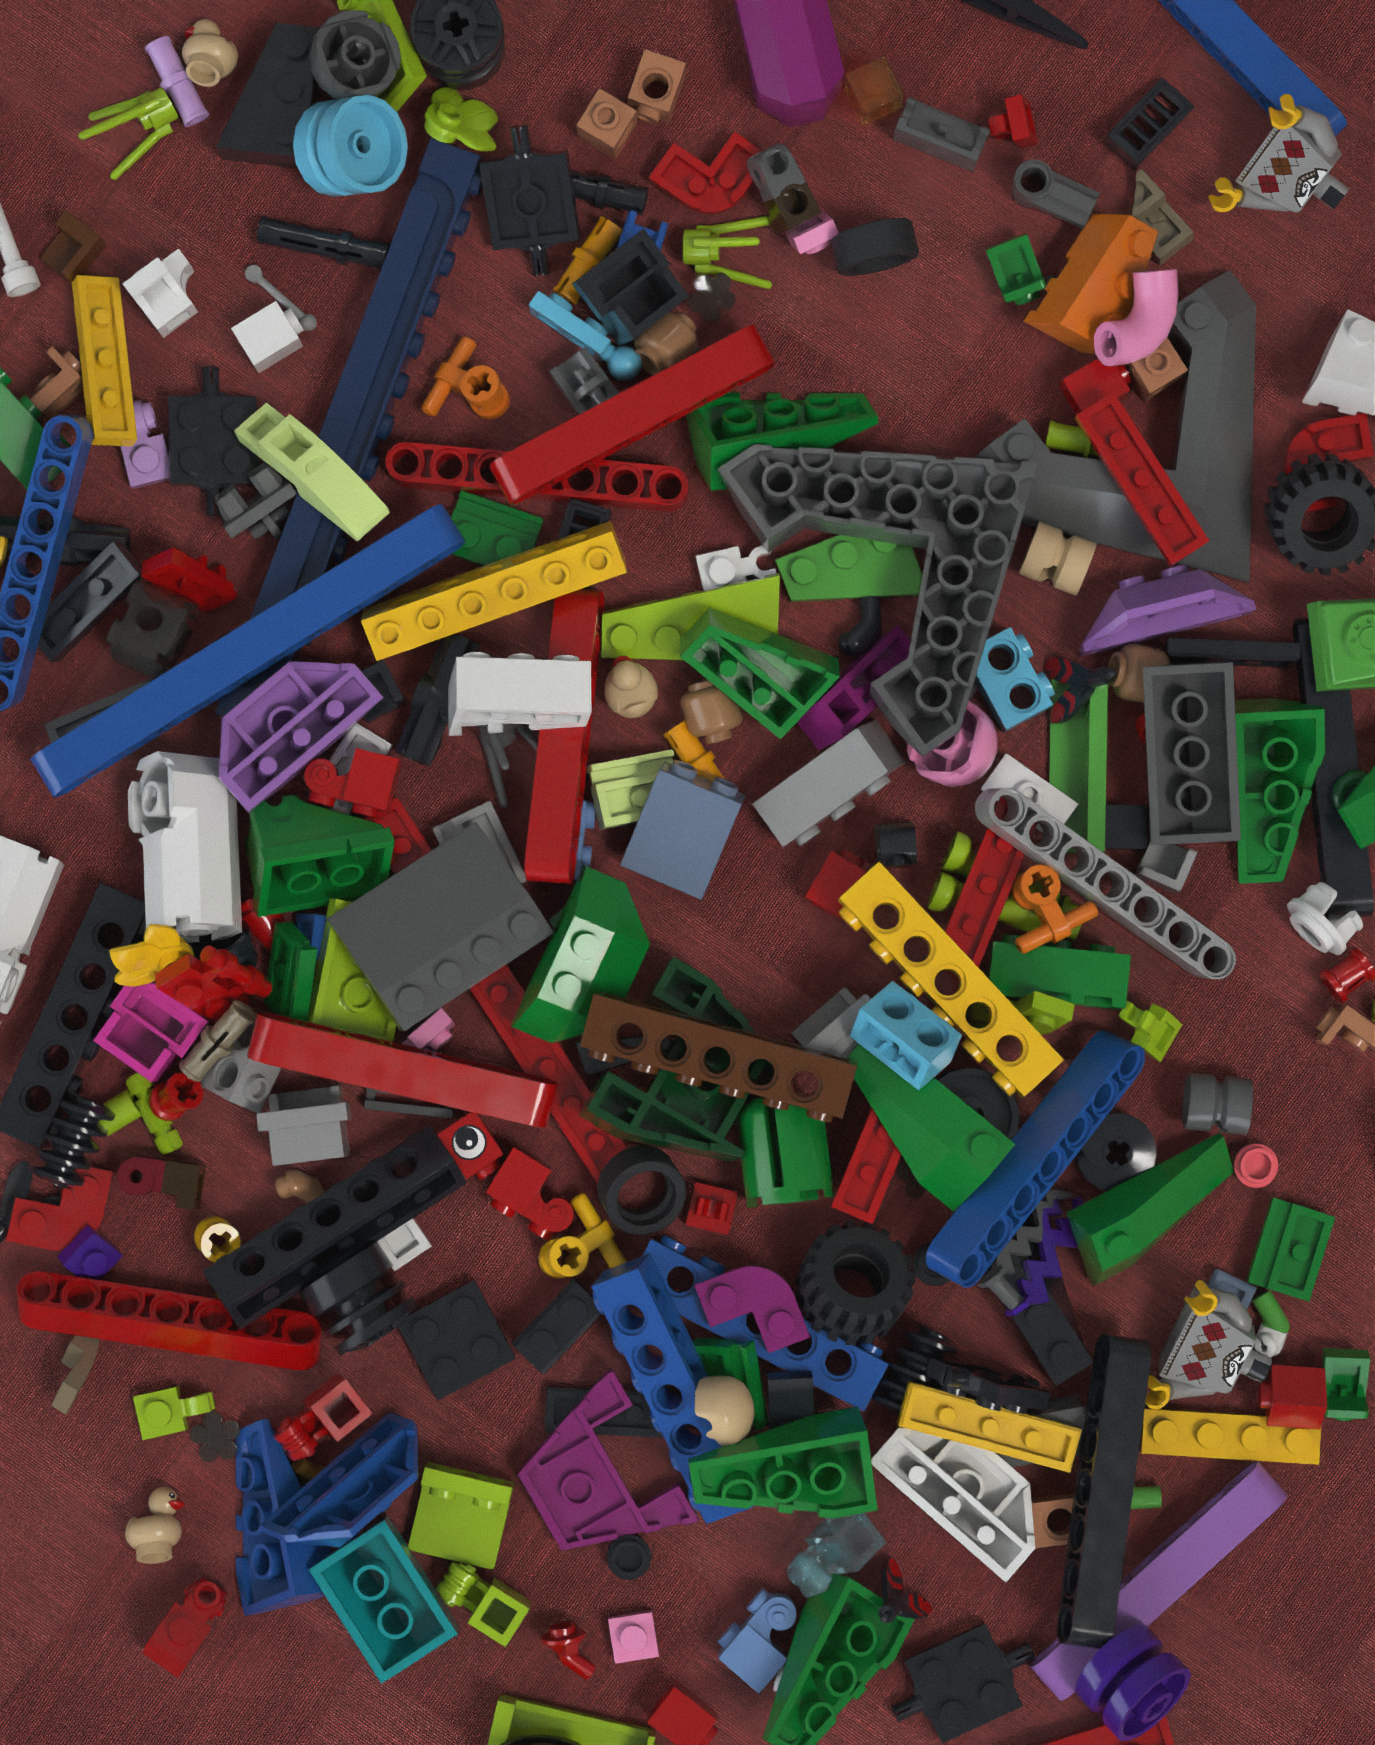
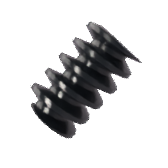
M68 1090L75 1097L74 1102L60 1101L58 1104L68 1114L67 1117H52L51 1122L60 1130L59 1134L45 1133L43 1136L52 1146V1149H37L35 1153L45 1164L43 1167L29 1166L28 1171L52 1184L71 1190L69 1185L82 1186L85 1183L84 1177L77 1169L90 1170L93 1166L91 1160L84 1153H98L101 1149L92 1139V1136L106 1137L108 1134V1130L99 1121H113L116 1115L102 1103Z
M917 1321L914 1322L921 1329L920 1332L905 1331L904 1333L912 1347L897 1346L896 1352L904 1360L903 1364L889 1362L887 1366L896 1376L895 1379L881 1378L879 1382L887 1391L886 1396L873 1394L871 1397L873 1401L898 1415L908 1381L923 1385L940 1386L936 1379L926 1376L930 1358L947 1360L943 1356L944 1352L957 1354L959 1351L958 1346L952 1340Z

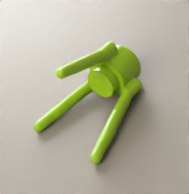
M162 87L153 92L149 90L138 97L104 107L89 114L88 117L91 121L115 114L118 115L81 131L78 134L81 140L98 135L134 118L139 119L145 131L152 127L155 130L111 172V179H118L156 142L173 132L169 123L178 119V115Z
M771 216L717 225H697L696 229H685L683 236V263L695 265V273L712 274L748 285L770 289L772 283L769 280L711 264V261H719L720 247L755 246L760 243L758 237H720V234L768 226L770 223L767 218Z

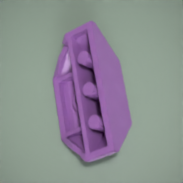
M1187 565L1161 571L1162 579L1145 582L1144 576L1129 578L1118 582L1120 589L1114 590L1107 599L1079 646L1080 657L1123 647L1128 643L1135 644L1250 615L1256 610L1255 602L1201 569L1188 572Z
M289 661L221 719L219 780L240 804L250 812L280 790L306 768L311 761L315 760L379 703L383 696L355 664Z

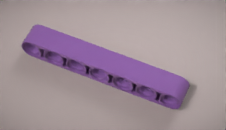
M1255 1461L1241 1471L1121 1580L1113 1637L1137 1624L1149 1626L1285 1502L1288 1494L1259 1461ZM1056 1638L1036 1657V1660H1033L1030 1668L1059 1701H1063L1075 1692L1076 1682L1081 1672L1100 1649L1064 1645Z

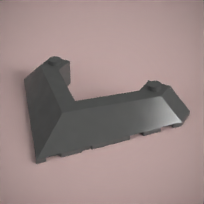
M1228 270L1199 287L1177 304V315L1168 335L1185 356V366L1188 371L1184 375L1181 400L1179 401L1173 459L1170 470L1164 469V471L1210 540L1206 545L1175 565H1187V568L1201 569L1205 572L1208 571L1249 583L1256 303L1233 273ZM1025 418L974 457L994 459V462L1021 463V461L1039 462L1020 525L1036 529L1038 522L1041 521L1062 529L1064 535L1072 536L1075 534L1096 542L1097 545L1148 558L1154 557L1165 560L1102 460L1051 453Z
M754 444L718 468V473L742 517L768 553L804 528L927 550L908 658L873 681L870 687V696L893 728L922 757L959 733L1039 462L1021 461V463L994 462V459L955 457L954 459L936 458L933 455L870 451L848 453L834 452V449L807 447L785 449L772 448V445Z

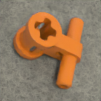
M463 336L448 361L442 362L433 376L436 382L423 402L421 410L430 417L436 416L450 391L464 396L470 402L471 408L478 417L492 420L506 412L510 404V396L505 386L501 383L499 376L492 368L479 365L468 371L463 370L477 346L473 339Z
M1046 865L1030 867L1018 875L1012 885L1011 891L1015 903L1022 909L1035 911L1042 924L1016 938L1015 945L1022 954H1026L1049 941L1053 943L1061 941L1071 935L1072 929L1097 917L1099 913L1095 903L1087 901L1063 914L1056 901L1061 888L1059 876L1052 868ZM1040 882L1043 885V890L1032 894L1028 886L1032 883Z

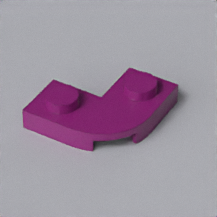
M753 1265L742 1266L694 1284L710 1327L753 1312L768 1353L810 1338L792 1289L780 1275L772 1270Z

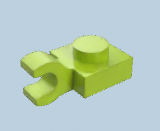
M1127 1001L1126 1008L1122 1009L1118 1015L1120 1019L1135 1028L1131 1042L1141 1046L1144 1049L1145 1055L1160 1063L1182 1027V1024L1170 1012L1154 1003L1149 1011L1145 1010L1144 1012L1133 1003Z
M179 1385L133 1396L142 1440L186 1431L189 1429L187 1416L199 1415L216 1409L212 1392L182 1398Z

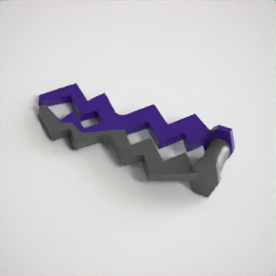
M1050 1189L1032 1212L1035 1227L1021 1226L992 1263V1270L983 1276L977 1284L980 1288L989 1287L1007 1306V1309L1004 1311L1007 1317L1015 1316L1029 1305L1049 1302L1043 1278H1060L1063 1276L1055 1246L1075 1248L1078 1245L1068 1218L1059 1217L1055 1219L1057 1229H1051L1047 1215L1060 1216L1063 1214L1057 1201L1072 1197L1070 1191ZM1080 1196L1072 1199L1073 1209L1083 1204ZM1028 1241L1038 1244L1041 1261L1025 1260L1022 1262L1027 1280H1017L1019 1294L1003 1276L1004 1274L1012 1275L1015 1273L1010 1255L1024 1257L1032 1255Z

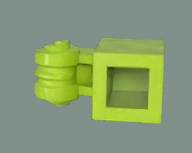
M452 1562L448 1568V1574H444V1580L439 1582L436 1587L440 1597L446 1605L452 1608L454 1605L459 1607L463 1605L472 1612L468 1624L506 1647L528 1613L532 1601L496 1578L489 1584L475 1573L477 1569L470 1564L466 1566L462 1563Z

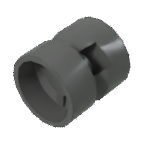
M1188 1073L1182 1104L1183 1129L1210 1131L1214 1125H1217L1221 1133L1247 1135L1253 1106L1252 1079L1227 1076L1222 1083H1218L1214 1075Z

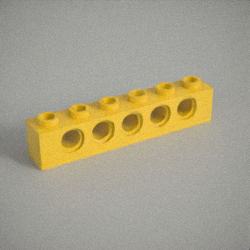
M609 521L364 608L361 622L376 661L627 573L626 560L613 524Z
M880 862L875 864L838 899V902L843 906L838 913L854 931L857 932L862 927L873 939L869 944L872 951L886 965L892 960L904 972L899 978L902 983L917 998L922 993L925 994L935 1005L931 1011L947 1021L952 1027L954 1026L965 1037V1040L961 1043L965 1051L977 1063L985 1059L996 1071L992 1079L1009 1097L1014 1092L1020 1098L1025 1097L1064 1061L1055 1049ZM881 905L891 906L898 915L896 926L891 929L879 928L873 920L875 908ZM920 938L927 944L928 956L924 961L912 962L905 956L904 944L908 939ZM947 970L957 976L959 987L955 994L947 996L938 992L934 982L938 972ZM979 1003L987 1008L989 1022L984 1028H973L966 1021L965 1013L970 1004ZM1003 1036L1013 1037L1019 1043L1020 1053L1013 1062L1004 1061L997 1054V1042Z

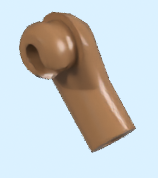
M297 1169L286 1171L284 1176L278 1177L275 1181V1189L283 1199H288L295 1195L305 1200L307 1204L325 1193L321 1182L317 1178Z

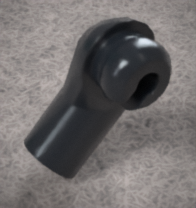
M879 596L858 598L860 622L849 632H842L839 635L837 644L842 654L846 656L852 654L854 656L863 655L881 637L882 623Z

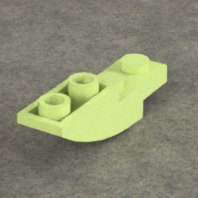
M265 403L234 430L239 442L293 483L300 497L356 541L360 540L390 513L388 507L333 450L291 414L284 417L268 403Z

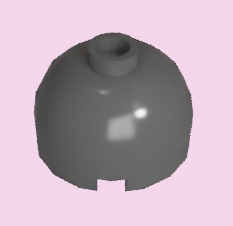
M361 10L342 11L330 17L316 33L309 54L311 72L318 85L331 97L338 100L361 95H372L375 97L380 95L393 81L396 71L399 69L401 61L399 44L391 29L384 22L379 24L374 19L367 17L369 13Z

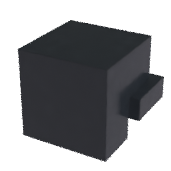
M645 229L640 230L572 283L619 347L638 337L689 297L669 270L668 266L670 263Z

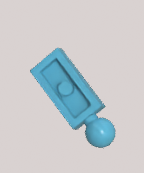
M540 291L536 293L529 303L531 315L581 349L586 347L590 354L600 362L606 361L608 371L615 379L630 381L640 373L642 360L640 355L634 352L635 349L629 346L617 348L613 346L611 340L606 337L608 331L603 325L590 317H587L585 321L579 319L570 312L573 306L559 295L551 292L549 297H547Z

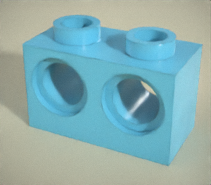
M1011 627L986 640L974 680L1002 733L1049 709L1053 705L1049 697L1055 695L1046 675L1043 672L1036 674L1029 658L1034 655L1026 638L1022 633L1015 636ZM995 648H1002L1008 651L1012 659L1011 667L1006 670L993 668L988 660L989 652ZM1017 686L1027 688L1033 697L1031 707L1027 709L1016 708L1009 698L1011 689Z
M892 981L860 1008L850 1037L919 1091L951 1063L962 1034L918 1001L915 996Z

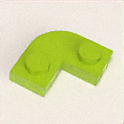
M1033 991L1016 1002L1009 1000L1041 1035L1051 1033L1072 1021L1075 1004L1047 994ZM973 1003L968 1006L965 1013L966 1020H969V1024L974 1028H984L989 1022L987 1008L979 1003Z

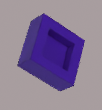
M87 1225L58 1255V1259L64 1267L76 1276L100 1280L123 1255L114 1244Z

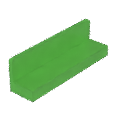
M1054 679L1051 680V686L1055 695L1050 697L1053 703L1050 707V714L1054 704L1071 685ZM1108 684L1097 687L1087 702L1067 722L1053 724L1050 721L1049 783L1078 803L1077 808L1064 825L1102 852H1105ZM1072 847L1066 851V853L1077 854Z

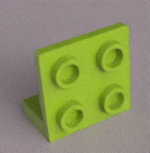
M428 1462L424 1468L421 1481L422 1490L408 1544L409 1550L486 1569H493L496 1564L515 1482Z

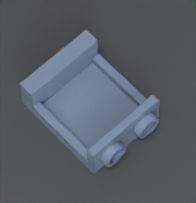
M674 760L672 764L664 762L658 771L620 866L702 900L743 804L745 795L738 792L739 787L726 779L715 777L711 781L697 775L698 769L688 763Z

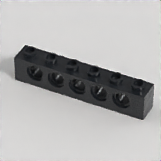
M99 883L0 1105V1132L39 1149L47 1148L49 1144L43 1138L45 1133L59 1134L60 1130L51 1122L52 1117H61L64 1110L58 1105L60 1101L74 1102L75 1097L68 1090L80 1093L84 1083V1078L79 1077L85 1061L92 1062L100 1048V1045L93 1040L97 1036L103 1021H108L115 1011L110 1005L117 997L115 994L119 984L115 982L114 977L120 970L113 964L109 953L110 949L104 944L103 933L105 929L113 924H118L122 928L124 940L119 947L136 944L140 939L144 940L146 930L145 901L103 883ZM98 964L105 970L106 980L100 988L93 990L86 984L85 974L91 966ZM75 1005L84 1007L88 1015L86 1025L80 1030L72 1029L67 1022V1014ZM58 1045L65 1047L70 1056L68 1065L61 1071L55 1070L49 1062L51 1050ZM39 1086L47 1088L51 1094V1103L42 1112L35 1109L31 1103L32 1092Z
M429 1125L418 1133L410 1135L404 1142L384 1155L371 1160L365 1167L345 1180L335 1183L328 1191L311 1202L296 1208L289 1216L269 1229L259 1232L253 1239L230 1254L220 1257L213 1265L203 1270V1273L241 1330L461 1188L467 1182L454 1158Z

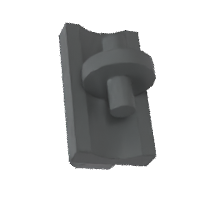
M586 347L549 371V375L578 415L619 394Z
M264 462L248 474L249 479L259 491L257 494L245 501L235 486L232 485L214 497L222 515L221 520L224 529L231 538L260 519L262 520L249 528L255 539L268 531L272 533L276 540L281 538L283 531L278 524L287 519L290 514L285 504H282L294 497L297 492L293 487V483L284 476L281 477L279 472Z

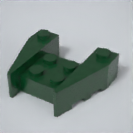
M674 956L663 964L642 1001L649 1005L756 1033L748 1024L747 1018L739 1009L736 1010L721 993L722 990L711 978ZM676 1035L666 1055L672 1058L683 1056L687 1051L684 1039ZM712 1047L705 1053L706 1062L713 1069H724L731 1062L729 1053L722 1047ZM756 1059L750 1063L749 1073L753 1079L757 1080L761 1072L771 1078L773 1077L774 1067L768 1060ZM660 1068L658 1074L653 1075L643 1092L608 1071L599 1077L578 1114L581 1118L619 1139L733 1162L741 1158L745 1151L724 1138L749 1093L746 1092L745 1098L725 1095L718 1091L720 1085L702 1080L700 1087L688 1085L675 1080V1072Z

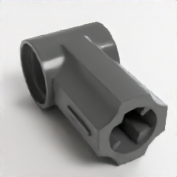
M1036 159L1027 160L1018 167L1011 185L1012 197L1020 206L1037 208L1081 229L1085 227L1100 195L1099 192L1052 171L1046 163ZM1029 175L1036 176L1042 181L1043 190L1036 193L1028 192L1021 185V179Z

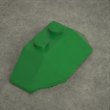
M584 865L553 931L554 933L548 942L511 1023L513 1028L549 1043H555L583 1034L592 998L597 990L625 998L650 945L626 883L587 865Z

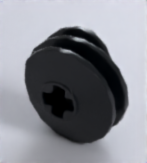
M1109 1113L1074 1158L1079 1172L1088 1183L1100 1190L1109 1191L1153 1168L1157 1152L1154 1137L1143 1122L1128 1114ZM1111 1141L1115 1145L1123 1143L1126 1148L1121 1152L1124 1160L1119 1164L1115 1160L1108 1162L1105 1157L1110 1153L1107 1145Z

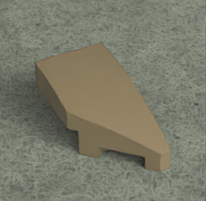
M1140 169L1136 173L1132 216L1159 231L1151 256L1161 266L1194 240V232L1166 202L1165 193L1143 169Z
M75 1335L61 1360L63 1364L72 1370L62 1382L51 1406L65 1415L73 1406L92 1368L97 1354L99 1339Z

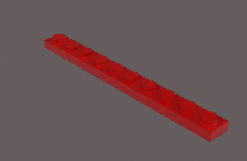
M1001 796L994 810L999 820H1002L1008 812L1007 802ZM1035 822L1029 830L1030 840L1033 837L1038 822ZM988 828L944 931L978 968L1025 856ZM947 970L937 973L934 982L938 992L947 996L955 994L959 987L957 976ZM924 993L917 998L918 1001L930 1010L935 1007ZM872 1107L830 1206L870 1224L874 1222L901 1157V1153L891 1140Z
M398 797L393 799L390 813L378 811L377 819L371 817L364 818L365 820L379 823L384 828L390 827L394 838L390 868L394 874L432 851ZM506 964L472 986L470 990L524 1073L545 1077L558 1083L551 1114L596 1183H598L601 1170L607 1162L616 1154L627 1149V1146L622 1139L610 1135L578 1116L591 1092L558 1042L549 1043L511 1026L525 991Z

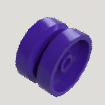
M1134 1625L1109 1640L1084 1667L1076 1682L1075 1692L1077 1696L1092 1712H1103L1102 1721L1120 1741H1130L1155 1726L1182 1697L1191 1677L1189 1669L1174 1653H1162L1164 1646L1161 1640L1146 1625Z

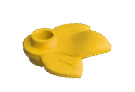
M149 924L144 933V941L109 950L113 964L120 970L114 977L115 982L129 987L149 984L155 981V974L188 953L194 956L192 947L186 943L185 939L179 937L178 931L175 928L161 924Z

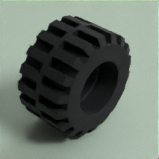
M1317 454L1308 455V463L1303 465L1299 459L1290 463L1293 470L1288 474L1281 470L1276 476L1280 483L1278 487L1270 485L1267 495L1271 502L1264 503V513L1268 518L1265 521L1267 529L1286 559L1293 566L1299 564L1304 572L1310 574L1317 568L1321 575H1331V568H1337L1340 573L1349 570L1347 564L1355 560L1357 565L1365 560L1362 553L1366 549L1371 552L1375 549V539L1373 538L1375 535V488L1361 469H1357L1353 462L1346 458L1340 462L1336 455L1326 454L1325 460L1321 461ZM1331 496L1346 500V507L1342 518L1330 529L1321 532H1309L1301 529L1302 519L1306 510L1317 500Z
M846 1221L842 1229L835 1224L827 1229L825 1235L821 1233L808 1250L795 1279V1285L798 1286L795 1292L797 1303H804L800 1310L803 1318L808 1319L811 1317L814 1321L811 1328L817 1333L822 1329L829 1333L827 1339L836 1342L838 1337L845 1338V1345H855L859 1338H861L863 1344L873 1342L877 1335L880 1338L885 1336L891 1327L896 1324L914 1291L912 1286L915 1283V1272L909 1271L913 1261L910 1254L902 1255L901 1253L905 1246L899 1239L892 1242L888 1238L891 1232L882 1228L879 1233L873 1230L874 1224L864 1222L862 1227H857L855 1221ZM851 1269L861 1273L871 1282L875 1290V1296L857 1297L846 1292L838 1284L834 1271Z

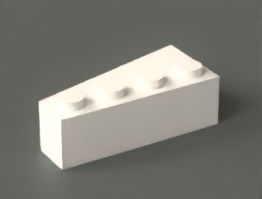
M1347 309L1330 337L1302 403L1318 406L1319 402L1338 406V412L1354 416L1357 412L1375 415L1374 321Z

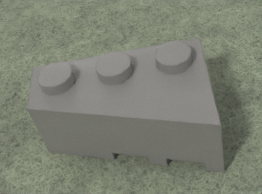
M874 720L853 730L755 801L753 806L782 847L794 841L800 847L821 832L817 825L831 816L834 822L856 807L852 800L866 791L870 797L891 782L888 775L905 764L906 761L878 721Z

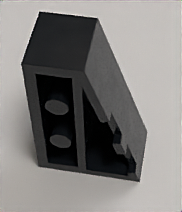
M276 23L216 146L222 160L298 169L293 149L295 128L304 111L318 102L319 85L311 72L309 54L314 36L320 28Z

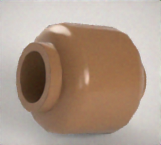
M668 312L634 339V347L636 349L634 352L640 355L642 368L649 374L655 375L697 353L698 339L695 334L696 326L683 313L678 312L674 314Z
M1128 643L1119 652H1114L1110 658L1108 669H1114L1116 675L1111 678V682L1108 685L1113 687L1117 697L1123 700L1144 703L1142 667L1170 664V659L1163 649Z
M708 679L687 685L689 692L682 695L680 703L688 732L694 737L705 736L707 744L732 738L730 729L738 727L743 720L740 706Z

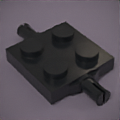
M522 124L520 127L515 125L509 127L514 153L505 158L482 160L479 163L493 250L517 248L529 251L532 276H539L540 274L544 276L551 273L546 249L556 243L578 241L581 238L568 150L543 153L531 150L528 125Z
M210 366L201 368L202 393L194 396H168L169 486H192L205 491V516L213 517L214 497L218 493L232 485L254 486L248 474L258 467V456L239 442L234 430L257 411L256 397H234L220 393V367H212L210 383ZM215 501V517H222Z
M930 1358L926 1371V1376L939 1382L941 1390L961 1397H966L967 1393L976 1396L975 1404L994 1411H1001L1002 1407L1020 1414H1026L1028 1408L1046 1410L1051 1392L1040 1388L1037 1379L1025 1378L1019 1374L1007 1375L980 1364Z
M985 1622L905 1658L904 1661L913 1679L915 1695L891 1705L898 1723L923 1711L924 1715L933 1722L943 1744L1022 1707L1023 1704L1013 1684L1012 1669L1036 1660L1029 1643L1026 1642L1004 1653L994 1643Z

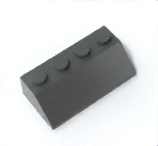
M1226 660L1142 667L1151 845L1241 841L1233 662Z

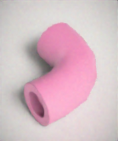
M1177 269L1133 273L1134 301L1130 314L1124 320L1101 323L1094 335L1095 353L1103 365L1109 367L1126 365L1148 357L1166 340L1177 315Z

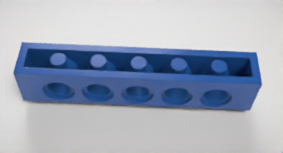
M664 1234L660 1241L651 1237L642 1256L651 1254L681 1316L725 1339H735L737 1343H746L748 1340H754L757 1356L788 1372L812 1371L814 1386L865 1411L889 1365L885 1359L881 1358L883 1349L872 1343L863 1344L861 1338L857 1345H845V1338L838 1337L837 1341L833 1342L827 1339L829 1335L827 1331L822 1329L817 1333L811 1328L813 1322L804 1318L807 1330L811 1335V1344L807 1350L800 1353L793 1352L788 1347L768 1353L761 1333L755 1332L747 1326L746 1318L748 1313L710 1327L694 1284L723 1274L726 1267L702 1255L699 1262L683 1254L687 1246ZM677 1266L687 1267L694 1277L692 1285L683 1291L673 1289L667 1280L670 1270ZM836 1349H842L850 1355V1365L842 1373H833L825 1365L827 1355Z
M649 1253L603 1271L591 1286L594 1304L601 1314H605L612 1329L613 1343L618 1352L625 1355L631 1368L633 1385L639 1393H643L650 1407L652 1424L659 1433L663 1434L667 1442L670 1461L677 1472H681L688 1486V1497L691 1505L696 1511H700L706 1524L748 1510L694 1502L688 1459L723 1446L719 1445L715 1439L706 1436V1433L712 1429L709 1420L698 1417L695 1414V1391L698 1382L709 1375L651 1254ZM628 1305L637 1306L643 1312L644 1317L635 1316L630 1311ZM647 1345L658 1347L663 1357L652 1354ZM666 1384L676 1386L681 1391L682 1396L672 1394ZM685 1424H691L698 1428L701 1435L698 1436L689 1432Z

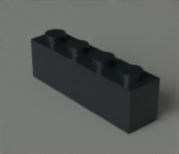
M1032 1213L1022 1226L1035 1227ZM1028 1241L1032 1255L1028 1257L1010 1255L1015 1273L1012 1275L1004 1274L1003 1276L1019 1294L1017 1280H1027L1022 1262L1025 1260L1041 1261L1038 1244ZM992 1264L984 1273V1276L992 1270ZM1062 1277L1043 1278L1049 1302L1029 1305L1015 1316H1009L1047 1377L1055 1386H1058L1094 1363L1086 1351ZM999 1299L1002 1306L1006 1310L1007 1306Z

